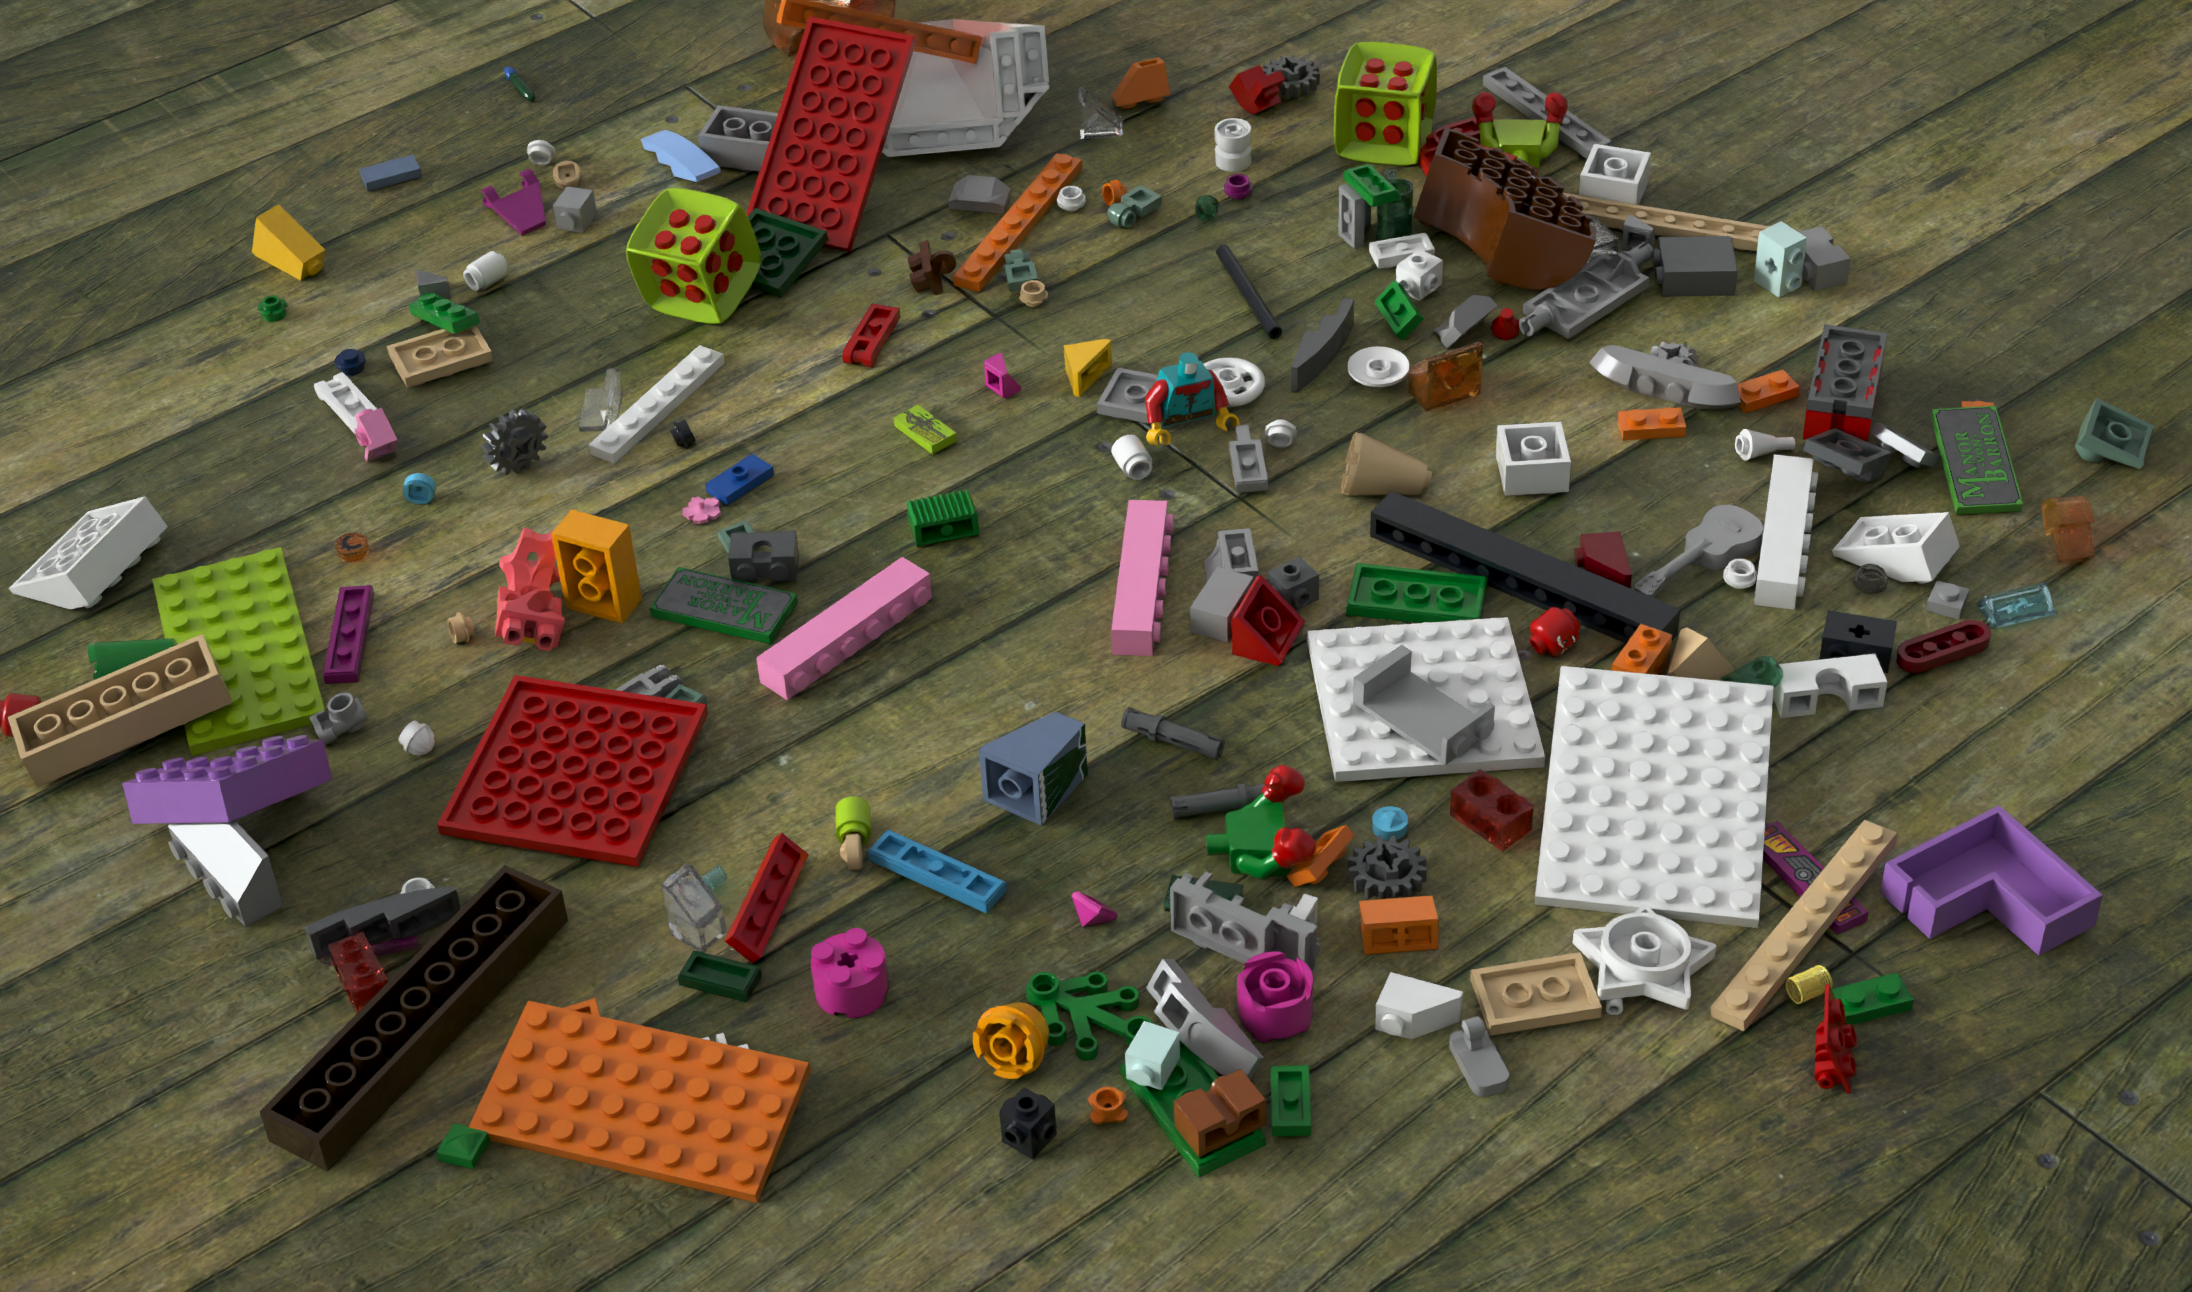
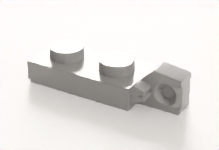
M1248 425L1236 426V441L1229 442L1236 493L1268 490V477L1261 439L1251 440Z

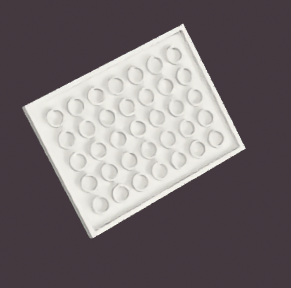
M1561 666L1534 905L1619 914L1634 913L1642 905H1648L1655 914L1668 919L1758 928L1774 686Z

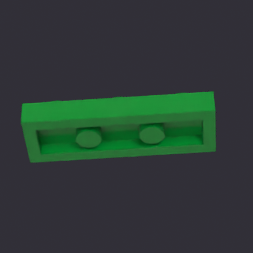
M435 293L423 294L418 297L417 301L409 304L411 315L454 334L480 323L476 311Z

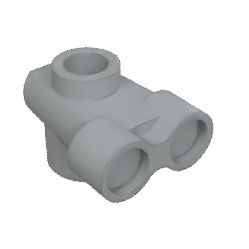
M350 693L335 695L327 704L328 711L324 712L322 710L309 717L319 739H323L324 746L337 740V737L345 732L354 733L362 727L363 722L369 719L359 699H354Z

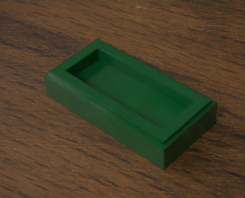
M693 950L678 975V981L680 986L747 1003L761 979L762 973L761 967Z

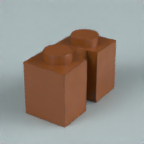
M1239 1069L1229 1075L1217 1078L1212 1083L1210 1090L1205 1093L1199 1088L1195 1091L1187 1092L1174 1100L1175 1127L1197 1156L1201 1157L1265 1126L1266 1099L1246 1074Z

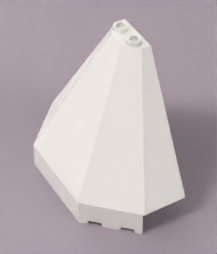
M962 19L918 22L983 37L977 62L974 64L913 51L882 153L887 157L1001 147L1011 132L1021 123L1035 103L1049 89L1045 26Z

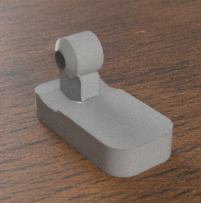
M1479 1016L1463 1020L1461 1030L1450 1034L1449 1048L1471 1091L1479 1097H1487L1504 1092L1509 1085V1071L1495 1045L1490 1040L1484 1021Z

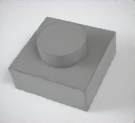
M1936 580L1927 601L1926 611L1959 620L1968 600L1970 589Z

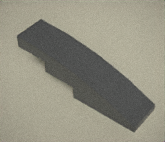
M1342 298L1336 316L1324 314L1317 332L1305 331L1291 367V392H1299L1314 380L1340 351L1354 325L1353 299Z
M445 886L377 899L337 912L308 924L304 928L311 951L318 960L322 956L329 955L331 951L342 949L350 944L352 947L357 948V946L379 943L387 938L396 940L403 937L418 936L448 922L461 907L455 887Z

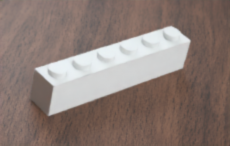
M1774 454L1754 605L1794 610L1796 596L1803 597L1806 577H1800L1799 575H1806L1808 556L1802 555V553L1808 554L1811 534H1804V532L1811 533L1813 513L1807 512L1814 511L1816 493L1813 492H1816L1818 472H1812L1813 459Z

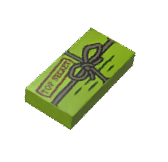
M919 405L894 417V426L932 455L957 442L956 432Z

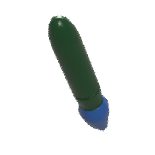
M505 67L506 78L511 81L526 100L533 102L535 94L514 68Z

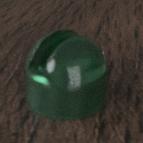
M1209 195L1198 197L1195 205L1197 217L1203 221L1215 218L1219 207L1218 200Z

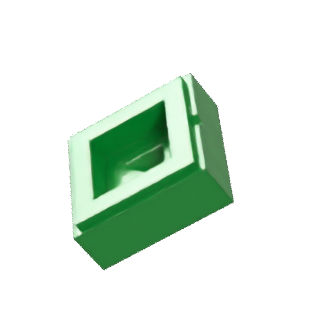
M453 1123L436 1151L438 1161L474 1169L481 1154L490 1142L488 1132Z

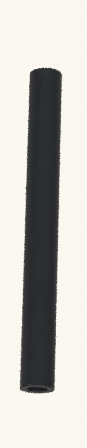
M1227 245L1219 246L1216 250V255L1270 339L1279 338L1282 334L1281 327L1231 249Z

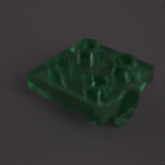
M1385 169L1384 178L1399 191V200L1377 206L1376 240L1412 235L1413 184L1407 179L1396 178L1397 170Z

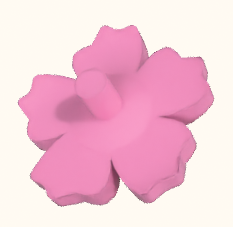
M699 496L692 497L688 507L682 508V515L688 520H693L695 524L708 523L709 520H715L721 515L719 500L716 497L706 498L705 500Z

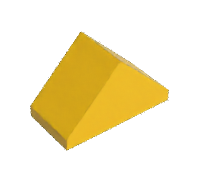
M1100 339L1064 345L1065 371L1074 396L1080 397L1112 366L1111 340Z

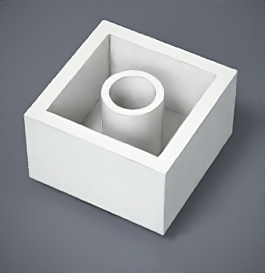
M1594 144L1580 175L1579 195L1639 205L1649 181L1651 153Z
M1561 422L1497 426L1496 459L1505 496L1569 492L1571 460Z

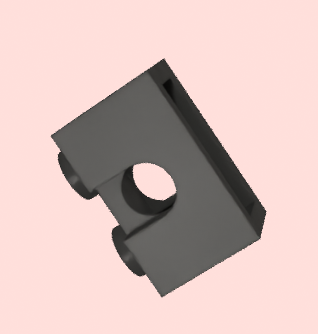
M796 531L731 533L728 557L731 579L748 583H755V578L771 577L774 582L797 581L799 549ZM765 545L772 548L771 552H753L758 546Z

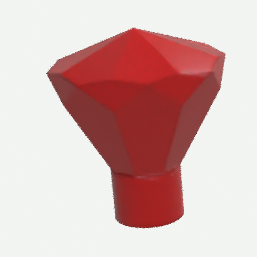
M1509 308L1502 309L1501 314L1492 321L1490 327L1495 337L1505 341L1515 338L1520 331L1519 321L1513 316V311Z

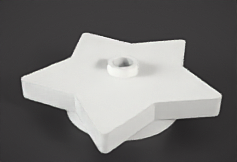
M1642 905L1634 913L1624 914L1613 919L1606 927L1574 930L1572 941L1599 969L1597 988L1599 1001L1644 995L1685 1010L1689 1009L1691 999L1690 976L1715 958L1717 947L1714 943L1688 936L1680 925L1666 917L1655 914L1648 905Z

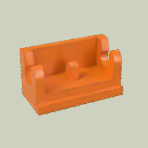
M1432 895L1359 901L1362 923L1360 925L1364 955L1438 949V916Z

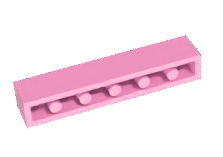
M1128 501L1111 628L1113 655L1153 656L1154 642L1160 643L1161 623L1157 622V620H1163L1164 601L1159 599L1166 597V578H1162V576H1168L1169 557L1165 555L1171 554V535H1167V533L1173 534L1174 514H1168L1167 501Z
M901 557L756 657L760 683L788 701L931 600L930 573Z

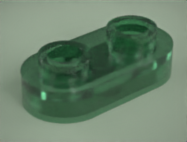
M1761 656L1725 675L1719 681L1774 686V689L1783 677V669L1773 657Z

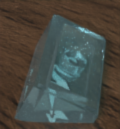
M2046 582L1984 596L1977 602L1979 610L1993 629L2057 614Z

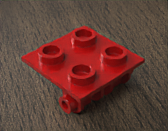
M1826 984L1824 1021L1816 1028L1814 1079L1824 1089H1829L1834 1084L1842 1083L1847 1094L1851 1093V1077L1857 1074L1856 1063L1852 1054V1047H1857V1035L1853 1024H1847L1845 1020L1846 1014L1842 1000L1840 998L1836 999L1830 985Z

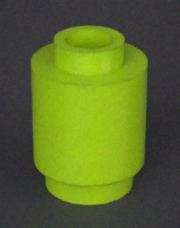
M846 797L836 804V837L841 845L846 840V835L848 834L861 835L862 847L867 844L871 837V807L861 797Z

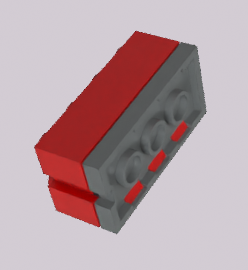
M1824 324L1807 401L1803 440L1837 428L1868 442L1888 333Z

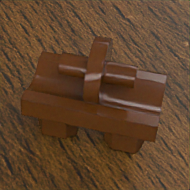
M928 240L919 243V253L907 257L909 267L913 272L910 274V281L917 293L931 288L934 294L937 295L943 292L941 274L945 275L952 272L956 267V259L953 253L947 250L937 251L932 255Z

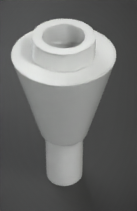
M1743 429L1735 440L1736 452L1744 461L1775 452L1776 450H1793L1795 448V439L1793 437H1775L1748 429Z

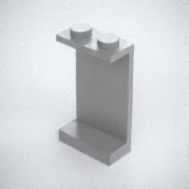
M1400 645L1354 677L1353 703L1442 764L1447 765L1455 758L1463 756L1470 747L1481 739L1484 740L1490 736L1495 726V705L1488 703L1476 713L1471 712L1412 673V651Z

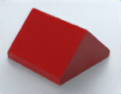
M1262 575L1256 577L1232 618V654L1278 666L1283 662L1305 620Z

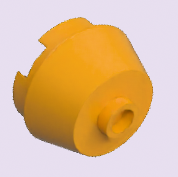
M1017 1002L988 1009L980 1017L977 1029L973 1032V1047L978 1058L983 1056L988 1064L996 1069L995 1075L1006 1079H1016L1022 1075L1032 1073L1040 1066L1049 1039V1028L1043 1015L1029 1004Z

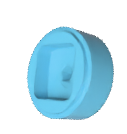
M422 473L409 475L405 479L403 486L404 497L414 504H427L431 502L436 491L435 481L430 476Z
M1382 807L1373 814L1372 830L1376 836H1381L1383 840L1389 841L1391 836H1396V840L1405 836L1408 831V816L1398 807Z

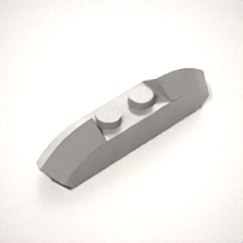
M1616 345L1601 347L1589 362L1611 383L1633 392L1707 410L1734 408L1741 403L1736 381L1732 376Z

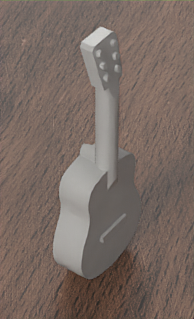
M1719 505L1713 507L1705 514L1701 524L1686 534L1685 552L1658 571L1652 570L1635 584L1634 590L1654 598L1665 586L1666 580L1691 563L1692 566L1701 565L1710 570H1720L1734 559L1753 555L1762 545V522L1752 513L1737 506Z

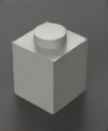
M567 186L553 205L557 229L584 233L597 215L593 190Z

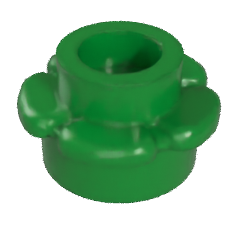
M275 295L267 296L258 305V311H260L264 320L276 322L286 316L285 307H287V302Z

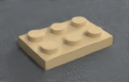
M476 325L456 334L441 329L387 346L389 357L407 388L422 385L427 381L443 376H451L456 372L479 367L493 361L492 351Z
M1581 952L1471 970L1470 981L1490 1036L1601 1018L1602 1006Z

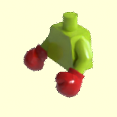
M1489 92L1478 94L1472 101V111L1476 124L1479 126L1482 146L1492 149L1497 147L1505 153L1517 156V159L1519 158L1536 169L1540 167L1542 159H1546L1556 150L1560 126H1562L1563 119L1568 110V102L1563 95L1553 92L1546 97L1545 111L1547 112V120L1493 119L1492 111H1494L1496 104L1493 94Z

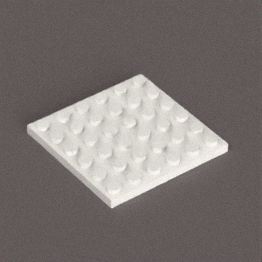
M1508 617L1307 631V643L1335 782L1540 768L1545 766V754ZM1400 645L1412 651V673L1471 712L1476 713L1488 703L1495 705V726L1490 736L1484 740L1481 739L1470 747L1463 756L1455 758L1447 765L1442 764L1353 703L1354 677Z

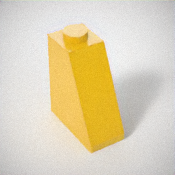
M279 204L256 217L252 253L256 257L300 281L309 275L317 274L323 268L325 249Z

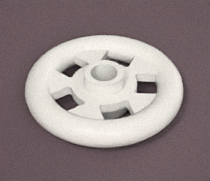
M1227 357L1214 359L1203 364L1206 369L1212 370L1222 383L1230 404L1227 408L1246 405L1257 399L1264 390L1265 377L1263 372L1255 364L1247 360ZM1250 376L1252 380L1244 382L1243 377ZM1240 390H1244V391H1245V392H1242V393H1240V394H1235V393L1239 392Z

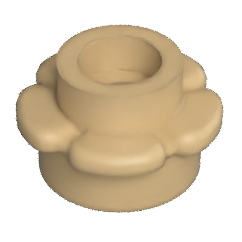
M1037 280L1023 283L1019 292L1020 301L1029 307L1040 306L1043 300L1048 298L1045 285Z
M457 612L455 617L448 618V629L452 641L455 644L460 642L468 644L470 636H474L471 618L469 616L464 617L460 612Z

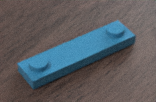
M889 829L867 851L869 861L986 914L1007 891L1005 881Z

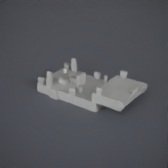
M1205 872L1195 885L1191 884L1194 876L1184 873L1181 879L1177 878L1170 887L1172 932L1192 940L1194 944L1206 949L1208 947L1244 964L1255 955L1277 951L1285 953V958L1296 961L1297 957L1303 960L1309 966L1312 975L1315 972L1316 960L1320 956V943L1317 937L1318 926L1289 914L1293 906L1284 903L1280 909L1272 907L1266 916L1241 906L1245 898L1239 895H1235L1233 900L1229 901L1213 894L1212 890L1205 888L1204 886L1212 877V874Z

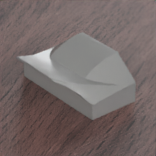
M967 175L955 183L948 202L949 209L1005 214L1011 199L1010 187L996 177Z
M1472 295L1455 308L1451 316L1435 328L1433 332L1437 333L1441 337L1443 345L1449 348L1483 321L1498 305L1491 297Z
M1250 528L1218 531L1216 547L1204 560L1207 581L1216 567L1253 576L1254 580L1259 576Z

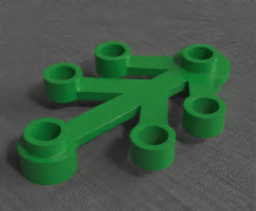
M1099 971L1091 972L1087 976L1061 981L1050 972H1039L1030 978L1026 986L1028 1001L1035 1006L1041 1007L1043 1017L1047 1022L1049 1028L1047 1044L1058 1046L1067 1039L1066 1025L1059 1021L1056 1005L1070 1012L1077 1038L1075 1041L1076 1056L1083 1061L1093 1060L1098 1055V1041L1092 1036L1088 1020L1123 1036L1128 1046H1130L1144 1021L1153 1024L1145 1016H1134L1126 1021L1102 1010V1008L1118 1006L1123 1011H1133L1139 1006V992L1133 986H1123L1117 991L1107 992V976ZM1086 990L1090 996L1077 998L1070 994ZM1054 1031L1060 1032L1058 1034H1051ZM1085 1046L1091 1047L1089 1049H1083V1047Z

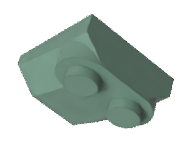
M2096 398L2081 425L2075 448L2079 456L2087 462L2099 463L2107 458L2141 469L2144 465L2143 460L2150 436L2155 426Z

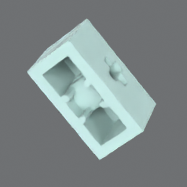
M1782 221L1760 231L1754 282L1778 298L1801 287L1807 237Z

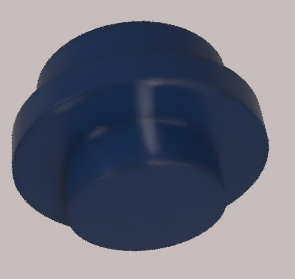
M355 349L343 350L335 358L337 369L346 376L361 373L366 362L364 353Z

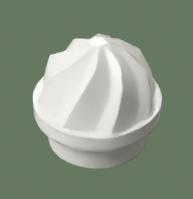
M412 721L401 732L399 743L403 745L404 751L408 754L425 755L433 749L435 744L434 734L426 723L420 724L417 721Z

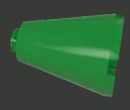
M174 638L88 644L89 662H97L94 664L95 673L93 678L96 680L177 645V642Z

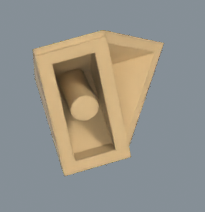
M1687 627L1681 629L1667 673L1669 676L1745 683L1707 637Z

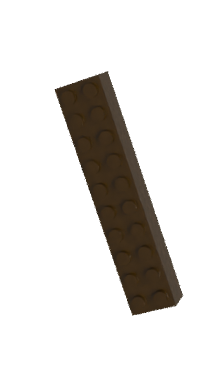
M504 865L260 1111L269 1142L329 1171L568 922L562 890Z

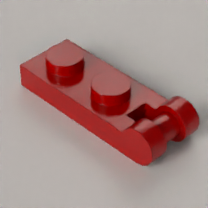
M872 303L843 350V363L853 365L855 362L862 363L864 367L874 368L879 352L901 318L900 308Z

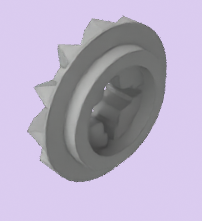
M1673 341V343L1667 344L1666 342H1661L1660 346H1652L1649 353L1650 355L1665 359L1669 357V360L1696 367L1698 364V356H1696L1695 349L1688 348L1687 343L1676 344Z

